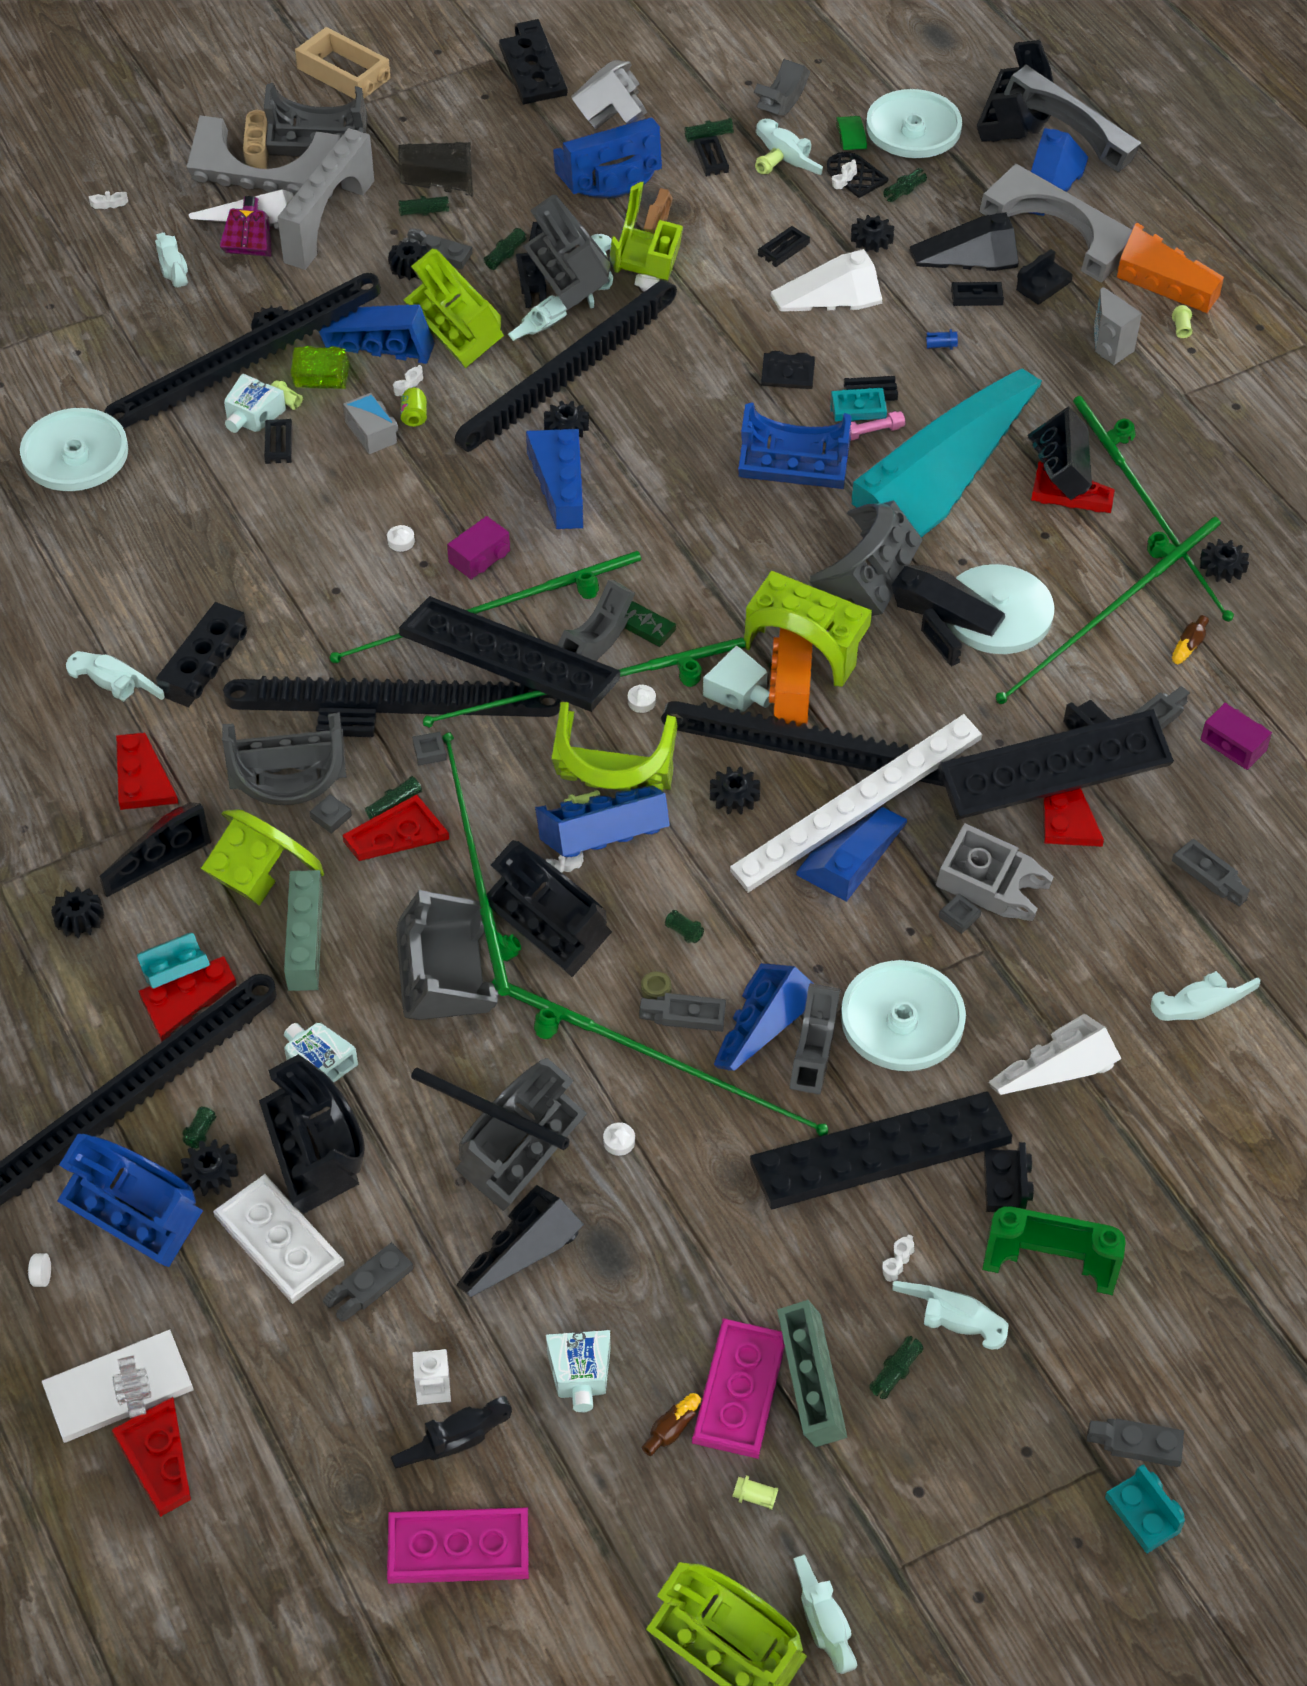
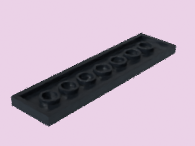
M431 596L399 627V635L590 712L594 710L620 680V670Z
M1152 709L941 762L938 768L956 819L959 820L1170 766L1174 760L1156 713Z
M986 1091L750 1155V1164L772 1210L1012 1144V1134L989 1092Z

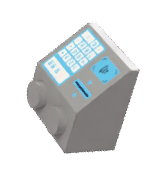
M1104 287L1100 289L1093 327L1095 352L1115 365L1135 351L1142 313Z

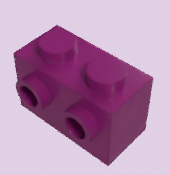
M485 516L447 544L448 562L469 579H473L510 552L509 532L491 518Z
M1224 703L1205 721L1200 740L1248 770L1267 751L1272 732L1244 715L1238 709Z

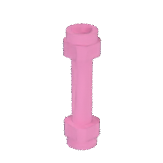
M901 411L890 412L887 414L886 419H878L861 424H856L855 421L851 422L850 441L859 439L861 434L890 428L891 431L904 427L905 418Z

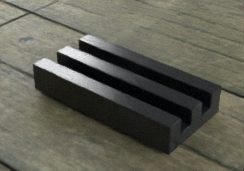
M717 136L694 139V148L705 176H710L713 171L715 175H718L720 170H723L724 173H729V164ZM709 143L713 144V147L720 162L719 164H717L715 160L713 151ZM701 144H703V146H704V149H705V151H706V154H707V156H708V159H709L711 165H709V163H708V160H707V158H706V155H705V153H704V150H703Z
M791 226L758 249V256L761 258L765 256V261L768 263L772 261V265L777 267L809 245L810 237Z
M952 282L951 284L953 306L1003 305L1002 282Z
M895 376L844 378V390L883 388L885 401L898 400Z
M292 419L265 420V464H271V460L281 463V459H286V463H292ZM272 426H276V452H271ZM282 426H286L285 452H281Z
M932 608L924 611L921 631L951 667L960 663L959 656H961V651L959 649H962L960 641Z
M319 708L316 732L330 731L328 715L340 713L343 737H374L376 709Z

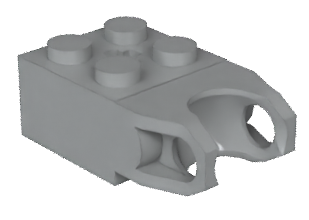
M964 823L940 868L936 886L954 895L960 894L971 903L1002 917L1033 921L1038 908L1019 889L1026 887L1049 889L1054 877L1032 857L1019 852L1018 847ZM1035 875L1042 877L1044 880L1038 879ZM1019 907L1025 908L1028 912L1023 911Z

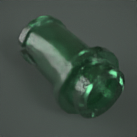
M672 910L665 919V926L682 935L687 943H697L704 934V928L701 927L699 921L693 922L677 910Z
M199 1107L190 1126L186 1127L182 1132L183 1142L195 1149L199 1148L200 1141L205 1143L207 1141L206 1134L217 1117L216 1113L208 1107Z

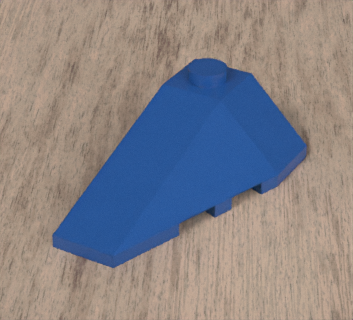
M1045 128L1031 172L1067 192L1071 188L1072 183L1083 176L1088 156L1069 133ZM1028 212V213H1031V214H1036V215H1041V216H1044V215H1045V213Z
M884 807L879 808L811 852L797 870L796 875L847 902L906 825L907 819Z
M761 963L745 987L742 997L746 1001L742 1010H736L733 1016L737 1023L734 1030L725 1036L714 1066L719 1069L735 1071L804 1013L808 987L810 983H814L795 966Z

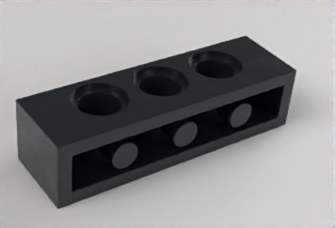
M214 602L156 677L157 685L164 691L166 699L190 707L193 701L201 696L204 687L210 679L216 676L221 664L230 658L234 647L245 638L247 626L244 612Z

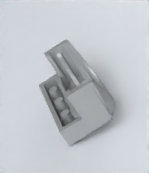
M611 61L571 96L595 130L617 113L620 114L626 124L646 119L644 115L648 112L637 97L639 93L637 86L640 84L629 70L632 65L629 61Z

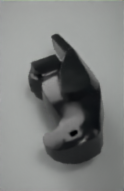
M501 1396L488 1402L482 1409L470 1406L463 1408L446 1418L443 1422L435 1420L426 1422V1435L423 1441L391 1457L395 1469L427 1459L434 1461L462 1452L481 1443L485 1439V1434L510 1418L512 1407L507 1397Z

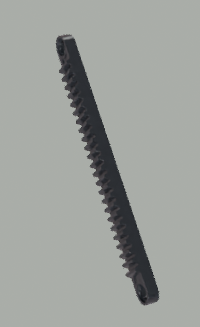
M372 273L361 274L111 403L106 407L104 413L112 417L116 413H125L121 418L116 419L123 429L142 419L148 421L150 415L158 416L159 410L167 411L169 405L175 407L178 400L185 402L186 396L194 397L196 391L204 392L205 386L211 388L215 381L221 383L223 377L231 378L232 372L238 374L242 367L248 369L250 363L258 364L259 358L267 359L269 353L275 355L279 348L285 350L286 344L294 345L296 339L302 341L305 334L311 336L313 330L321 331L323 325L329 327L332 320L338 322L340 316L343 315L346 318L350 311L356 313L359 306L379 296L381 293L379 279ZM366 284H373V287L370 289H361Z
M662 279L464 423L456 432L455 444L466 452H470L487 439L493 441L495 434L501 435L502 429H509V423L516 424L517 418L523 419L524 413H531V407L538 408V402H546V397H553V391L559 392L560 386L566 387L567 381L573 382L574 376L580 377L581 370L588 371V365L595 366V360L601 361L602 355L608 356L609 350L615 351L616 344L623 345V339L630 340V334L636 335L637 329L643 330L644 324L650 325L651 319L657 320L658 313L669 306L674 300L677 287L666 279Z
M262 676L261 679H234L229 681L223 689L225 703L228 707L236 710L318 712L319 708L376 709V713L440 715L537 691L522 684L516 686L514 682H510L508 685H504L500 681L497 685H493L491 681H488L485 685H482L480 681H476L473 685L469 681L459 684L457 680H454L452 684H448L446 680H442L440 684H437L435 680H431L430 683H425L424 680L414 683L412 679H409L407 683H403L401 679H397L395 683H392L390 679H386L384 682L374 679L373 682H369L367 678H363L361 682H358L356 678H352L350 682H347L345 678L335 681L334 678L330 677L328 681H324L322 677H318L316 681H313L311 677H307L306 680H301L300 677L290 680L288 676H285L283 680H279L277 676H273L271 680H268L266 676ZM235 691L245 692V695L240 698H233L231 696ZM543 695L463 715L552 717L559 713L562 700L550 695ZM545 698H552L556 701L552 705L541 703Z
M671 701L665 705L661 717L662 723L665 725L667 715L673 716L671 714H677L682 718L676 717L677 731L876 772L909 750L908 744H904L900 748L896 742L886 745L884 739L876 743L874 737H870L866 741L863 739V735L853 738L850 732L842 736L840 730L830 733L829 728L819 731L816 725L809 729L806 723H803L801 726H796L795 721L785 724L783 718L775 722L773 716H769L765 720L762 714L752 717L749 711L741 715L739 709L732 713L728 707L719 710L715 704L708 708L706 702L698 706ZM939 768L919 780L920 782L945 787Z
M255 974L249 977L1 1160L0 1206L13 1196H20L22 1189H29L34 1180L40 1181L45 1172L51 1173L53 1166L60 1164L77 1134L91 1136L103 1134L104 1129L107 1126L112 1127L116 1119L122 1120L127 1111H134L136 1104L142 1105L147 1096H154L156 1089L162 1090L167 1081H174L175 1075H182L187 1066L193 1067L195 1060L201 1061L206 1052H213L215 1045L221 1046L226 1037L230 1039L234 1031H241L245 1023L250 1024L253 1017L272 1004L276 998V987L272 977L266 974ZM257 986L269 988L268 992L261 996L252 993L253 989Z

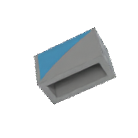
M372 393L343 404L345 423L368 454L397 443V422L394 417H389L383 403L377 401Z

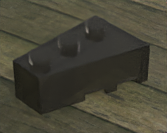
M471 142L410 143L398 145L401 184L430 189L431 185L443 187L445 192L451 193L452 189L465 191L466 196L473 197Z

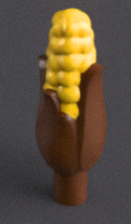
M1201 615L1196 622H1191L1186 626L1174 649L1173 663L1177 665L1183 663L1192 654L1194 649H1197L1206 636L1205 627L1209 623V619L1206 616Z
M690 1393L684 1400L673 1405L669 1411L655 1421L650 1431L651 1437L642 1446L645 1454L652 1456L660 1446H668L679 1438L688 1423L696 1416L695 1411L701 1403V1398L697 1393Z

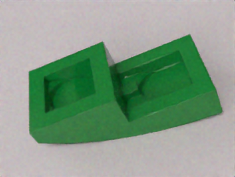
M836 117V127L840 133L842 149H867L866 135L861 117Z

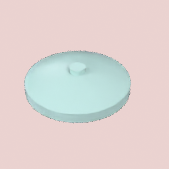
M904 89L887 93L870 106L867 113L866 129L871 140L878 147L891 154L907 158H926L942 154L957 143L961 135L962 117L958 108L950 100L939 94L926 90Z
M89 408L64 409L41 418L27 430L20 445L22 464L28 476L46 488L59 491H79L106 482L122 468L128 455V442L122 425L109 414Z
M990 564L971 568L956 577V579L1004 612L1006 616L992 637L946 622L951 632L966 645L987 653L1012 654L1035 646L1048 634L1054 616V602L1047 587L1034 575L1013 566Z
M904 960L879 963L861 972L846 989L841 1007V1024L850 1045L868 1061L897 1071L925 1069L947 1058L955 1050L962 1038L966 1019L965 1005L960 992L945 975L925 964Z

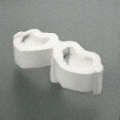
M855 160L842 166V174L832 176V186L834 189H843L848 184L847 181H851L853 176L857 174Z
M106 191L105 196L100 194L89 196L90 206L94 209L117 208L128 203L127 192H116L110 196V192Z
M421 365L408 370L405 373L406 380L394 382L393 389L396 396H402L405 390L416 387L423 380Z
M583 851L575 857L559 855V861L548 858L546 861L561 873L563 871L571 872L573 869L582 866L584 862Z
M907 1235V1237L897 1240L894 1243L895 1258H889L883 1262V1276L887 1281L891 1282L898 1279V1275L903 1272V1264L909 1262L910 1255L914 1253L912 1235Z

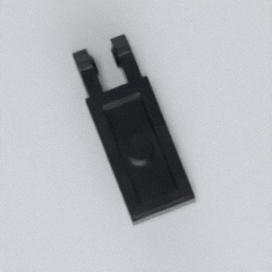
M519 253L516 254V264L521 293L524 294L525 308H531L532 297L530 293L539 292V303L546 299V280L529 254Z

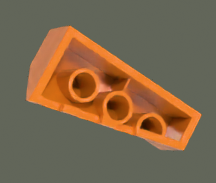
M1136 223L1121 255L1117 278L1208 313L1220 296L1224 277L1198 260L1194 262L1189 260L1184 255L1185 252L1177 247L1175 250L1162 243L1163 238L1156 234L1151 236L1143 231L1144 226Z
M780 628L779 637H774L769 703H774V716L779 720L783 718L785 724L795 721L796 726H801L803 723L807 724L813 644L794 632Z

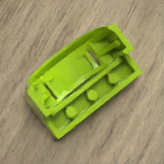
M432 248L411 266L422 284L408 295L404 302L406 305L420 304L430 332L464 368H467L504 336L500 330L501 315L437 249ZM461 294L454 302H452L449 306L446 307V304L451 302L456 295Z
M771 570L746 606L745 648L750 650L752 641L759 631L765 633L766 626L789 630L811 642L825 655L832 668L834 686L843 687L856 667L858 644L871 625L872 610Z
M568 702L560 703L552 762L556 774L560 775L562 779L576 781L579 778L581 782H585L586 786L615 789L618 791H631V788L636 789L639 786H655L661 791L663 789H671L674 770L672 759L677 733L676 717L667 715L661 741L657 749L650 757L571 747L569 743L575 712L569 711Z
M678 1563L657 1595L664 1603L646 1628L648 1632L720 1686H788L807 1658V1655L802 1652L803 1648L798 1631L782 1614L735 1580L701 1564ZM718 1595L705 1617L702 1618V1613L713 1596ZM707 1627L715 1633H717L722 1638H724L738 1650H740L752 1661L746 1659L744 1656H742L740 1653H738L736 1650H734L732 1647H730L728 1644H726L724 1641H722L720 1638H718L716 1635L710 1632L707 1629Z

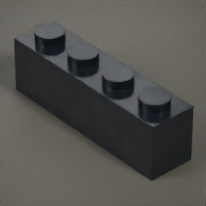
M1068 406L1027 436L1032 441L1034 449L1038 452V457L1043 462L1050 480L1072 500L1089 490L1092 486L1088 426Z

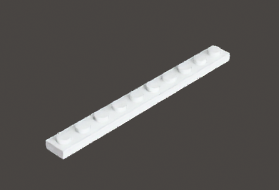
M965 714L961 715L731 865L730 872L749 893L938 769L941 762L953 759L979 742L982 738V733Z

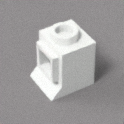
M447 1350L413 1352L417 1405L451 1402Z

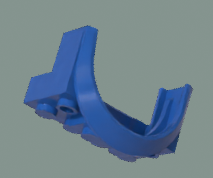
M651 117L564 142L563 149L561 147L553 149L555 173L573 194L580 193L588 197L600 199L617 198L630 193L633 185L639 182H644L643 185L646 184L653 176L655 170L662 169L660 126ZM630 155H635L632 158L621 163L599 166L600 164L624 158ZM594 169H595V177H596V186L593 185V173H592V172H593Z
M754 403L745 404L741 430L742 447L738 468L739 477L844 489L852 416L844 413L842 421L831 426H797L768 419L756 411ZM769 436L771 437L770 449L767 448ZM824 443H826L825 454H822Z
M77 1134L59 1166L74 1174L57 1202L164 1266L170 1267L203 1212L202 1209L195 1206L196 1200L193 1190L184 1180L157 1163L111 1141L87 1134ZM121 1168H124V1171L122 1172L115 1186L111 1189L110 1185L112 1184L119 1170ZM115 1196L123 1200L124 1202L128 1203L129 1205L133 1206L134 1208L138 1209L139 1211L143 1212L144 1214L148 1215L154 1220L147 1218L146 1216L142 1215L141 1213L137 1212L136 1210L117 1200Z

